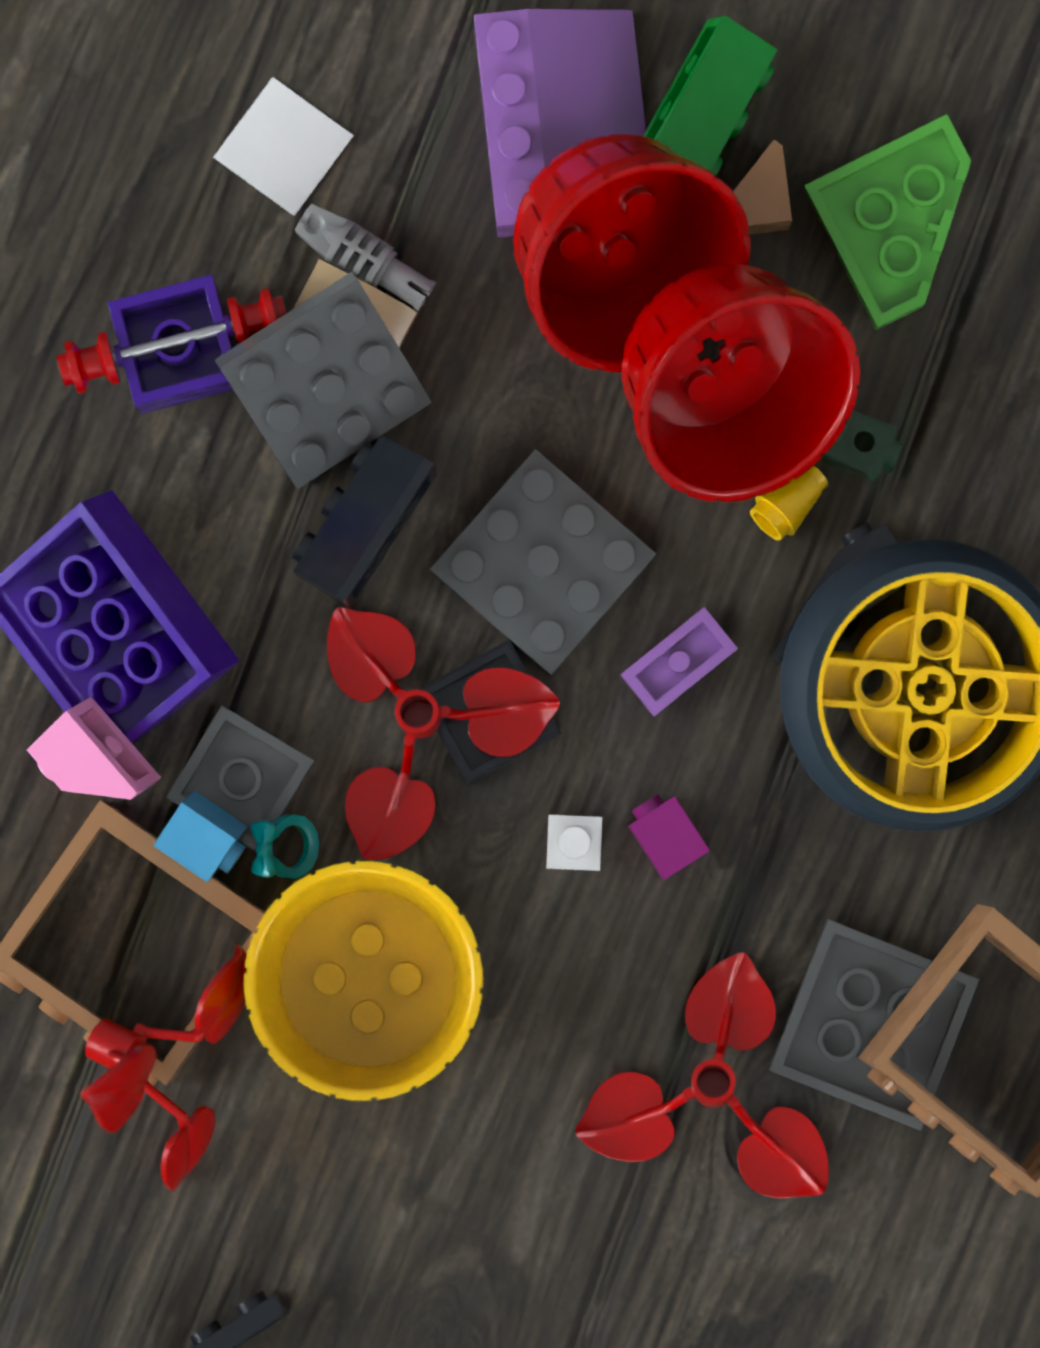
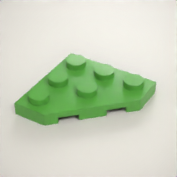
M947 114L804 185L803 188L875 331L922 308L932 284L931 282L953 220L956 205L971 164V159Z

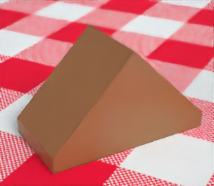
M776 140L772 141L733 191L747 216L750 229L747 232L749 235L789 230L792 222L783 146Z

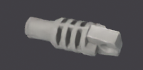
M311 204L295 228V233L318 252L325 261L348 274L352 272L356 278L375 288L380 285L413 306L417 311L424 305L426 296L429 297L436 285L434 280L428 279L396 258L398 253L394 251L395 248L352 220H348L319 206ZM410 286H413L414 288H416V289L419 290L420 292L424 293L426 296H424L423 294H421V293H419L418 291L414 290V289L411 288Z

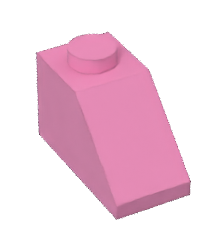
M92 697L65 711L27 749L36 760L42 774L49 780L54 781L62 791L131 800L161 779V776Z

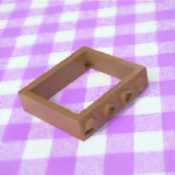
M102 800L95 806L0 943V982L18 994H21L26 987L39 996L43 1001L38 1007L59 1023L65 1025L69 1019H72L87 1030L83 1036L86 1042L94 1027L103 1018L14 956L103 829L252 931L242 946L246 955L253 934H257V926L265 914V911L213 876L206 882L154 847L153 845L158 839L157 836L108 802ZM195 1016L184 1031H191L195 1028ZM177 1041L164 1060L156 1056L148 1082L155 1086L158 1080L165 1085L170 1084L199 1042Z
M977 904L858 1058L872 1068L867 1077L874 1084L891 1096L898 1089L913 1102L908 1111L933 1130L939 1123L954 1136L948 1143L954 1149L974 1163L981 1157L995 1169L989 1176L997 1184L1014 1196L1021 1189L1038 1198L1040 1195V1140L1022 1164L1019 1165L890 1060L983 937L1040 983V946L996 909Z

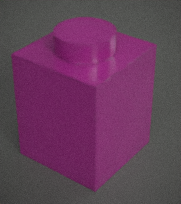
M657 794L632 810L637 820L630 824L628 828L662 880L669 878L710 851L675 796L664 802L661 796Z

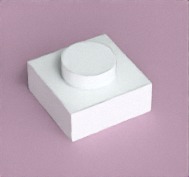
M548 815L546 869L600 871L602 817Z

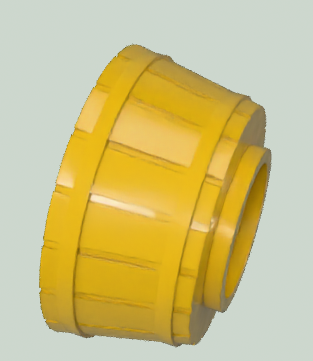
M356 861V864L346 862L317 870L315 875L309 874L298 880L281 894L282 897L276 899L265 912L257 926L258 932L253 934L247 951L245 963L247 973H244V994L247 1009H250L251 1012L249 1017L261 1044L263 1047L266 1046L269 1051L267 1053L292 1078L293 1076L297 1077L298 1082L314 1091L328 1096L334 1094L336 1095L335 1098L352 1101H371V1098H376L377 1100L386 1099L409 1092L412 1087L416 1086L418 1088L432 1080L446 1068L445 1064L447 1062L451 1063L462 1050L470 1036V1028L474 1027L482 998L480 988H483L482 963L480 952H477L476 949L478 945L464 915H460L458 912L460 909L435 884L432 886L429 884V880L413 871L399 866L396 868L391 867L392 864L375 861Z

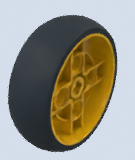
M916 540L884 546L854 559L829 577L808 600L799 614L787 641L780 674L781 709L786 731L801 765L816 785L838 805L856 816L890 828L909 831H939L968 825L999 811L1023 793L1040 774V593L1029 580L1013 566L991 553L963 543L945 540ZM906 584L904 609L892 613L874 624L863 635L853 652L833 651L843 630L858 612L878 596ZM968 586L990 597L1006 613L1020 639L1025 666L1003 664L999 651L989 634L976 621L965 615ZM933 619H940L942 623L940 638L933 644L924 645L921 641L922 628L927 622ZM881 669L884 679L882 686L873 694H863L861 688L863 677L871 670ZM928 677L936 681L935 689H927L923 696L916 691L917 684L926 683ZM986 677L989 683L987 695L982 700L971 703L968 699L970 685L975 680ZM823 706L848 708L852 721L863 739L877 752L887 757L884 785L878 784L862 775L840 754L828 730ZM998 720L1015 721L1007 737L992 756L971 773L945 784L948 762L962 758L976 749L990 735ZM928 727L930 730L929 743L924 749L911 752L909 749V739L912 733L919 728Z

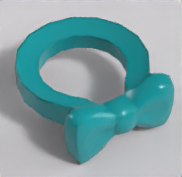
M286 814L276 818L273 822L258 820L250 825L252 835L257 842V855L251 867L253 874L264 878L276 875L283 878L297 879L305 876L313 868L318 858L319 838L313 823L305 816ZM295 826L303 837V853L300 860L294 866L286 867L279 859L273 856L272 843L286 827Z

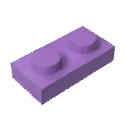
M704 607L620 676L652 716L655 717L737 651L738 648Z

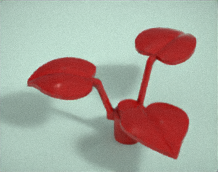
M342 607L336 608L328 629L327 655L329 667L337 686L351 699L362 703L375 701L388 688L398 698L395 706V717L403 732L406 733L402 767L399 776L387 767H374L358 775L347 791L345 799L346 818L362 858L368 861H375L396 856L419 841L432 824L436 807L434 792L428 784L422 781L408 780L412 769L416 739L426 738L434 734L439 728L442 718L470 719L468 725L469 737L478 749L496 757L514 756L527 750L542 734L547 724L560 708L558 697L545 684L528 674L508 668H490L476 673L466 681L463 688V697L468 707L467 710L452 709L448 706L439 707L435 698L430 693L417 689L406 692L395 682L403 679L412 671L416 660L414 639L401 622L380 613L356 611Z
M236 944L233 957L218 971L204 990L197 1005L195 1028L193 1030L179 1031L149 1028L141 1023H137L132 1031L105 1018L94 1027L86 1044V1057L109 1068L100 1078L80 1092L83 1099L93 1110L96 1120L102 1129L112 1133L124 1126L139 1107L144 1092L177 1119L179 1129L167 1141L161 1160L162 1180L165 1187L171 1191H175L184 1177L194 1169L205 1154L215 1131L216 1119L214 1111L205 1105L198 1107L189 1117L184 1110L148 1082L155 1063L156 1050L153 1046L147 1044V1038L197 1043L205 1037L207 1042L215 1044L227 1034L237 1021L246 1003L244 973H247V968H245L247 955L245 950Z
M737 953L713 966L698 981L689 995L685 1008V1023L690 1036L700 1043H717L713 1059L703 1061L695 1068L691 1080L692 1087L684 1089L681 1094L663 1103L661 1088L652 1078L637 1072L616 1074L607 1079L596 1090L575 1129L578 1139L600 1155L624 1162H643L659 1156L673 1142L675 1136L674 1126L666 1113L677 1109L693 1098H696L699 1103L710 1108H717L727 1104L753 1133L742 1141L737 1153L740 1175L752 1190L766 1197L787 1199L820 1196L827 1189L829 1176L828 1157L822 1138L814 1124L805 1115L794 1109L776 1107L766 1114L761 1126H759L742 1106L739 1099L734 1096L736 1086L735 1074L732 1068L723 1061L727 1045L738 1051L752 1050L769 1037L776 1021V1007L771 991L746 953Z

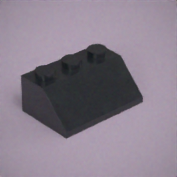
M382 435L375 445L366 442L362 446L350 466V469L355 471L356 475L346 490L337 487L333 491L321 511V514L327 517L325 523L317 535L307 532L292 556V559L298 562L294 569V573L298 577L348 609L352 608L437 476L433 462Z

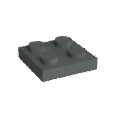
M221 705L166 798L180 805L194 790L248 826L239 842L256 851L257 842L252 835L250 825L258 820L273 822L276 818L283 816L315 761Z

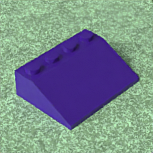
M113 490L80 502L0 573V627L61 709L65 712L92 697L132 744H135L204 692L240 662Z

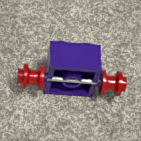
M211 274L107 302L118 345L112 347L107 331L98 333L96 345L82 349L73 340L64 342L66 353L57 355V362L65 387L74 384L78 394L87 392L89 380L103 376L112 385L121 383L118 366H124L134 406L140 414H145L233 390L215 362L216 358L234 348L231 339L234 337L233 331H235L238 344L285 315L287 311L282 295L272 298L269 288L261 289L259 301L242 305L235 297L227 298L231 316L230 320L229 315L225 316L218 286Z

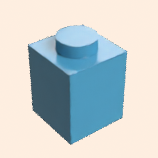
M194 790L181 802L153 846L208 882L219 869L227 874L231 871L246 848L238 841L248 826Z

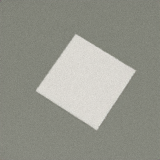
M272 77L213 158L295 216L354 135Z

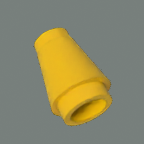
M813 466L797 479L793 478L790 480L789 484L768 494L756 496V505L750 510L751 517L768 536L777 541L782 540L786 535L792 536L814 506L822 491L828 486V481L823 473Z

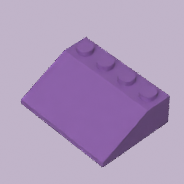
M521 9L474 14L497 238L514 236L516 215L525 192L528 193L529 186L537 174L545 166L548 167L551 164L550 161L572 146H578L580 142L602 135L605 137L609 134L644 135L646 126L633 10Z

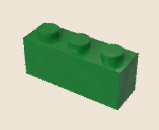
M727 16L708 19L643 136L663 143L679 156L702 165L716 176L723 162L719 155L728 139L735 138L744 127L748 118V112L745 111V108L754 92L759 93L770 80L774 71V66L770 63L778 49Z

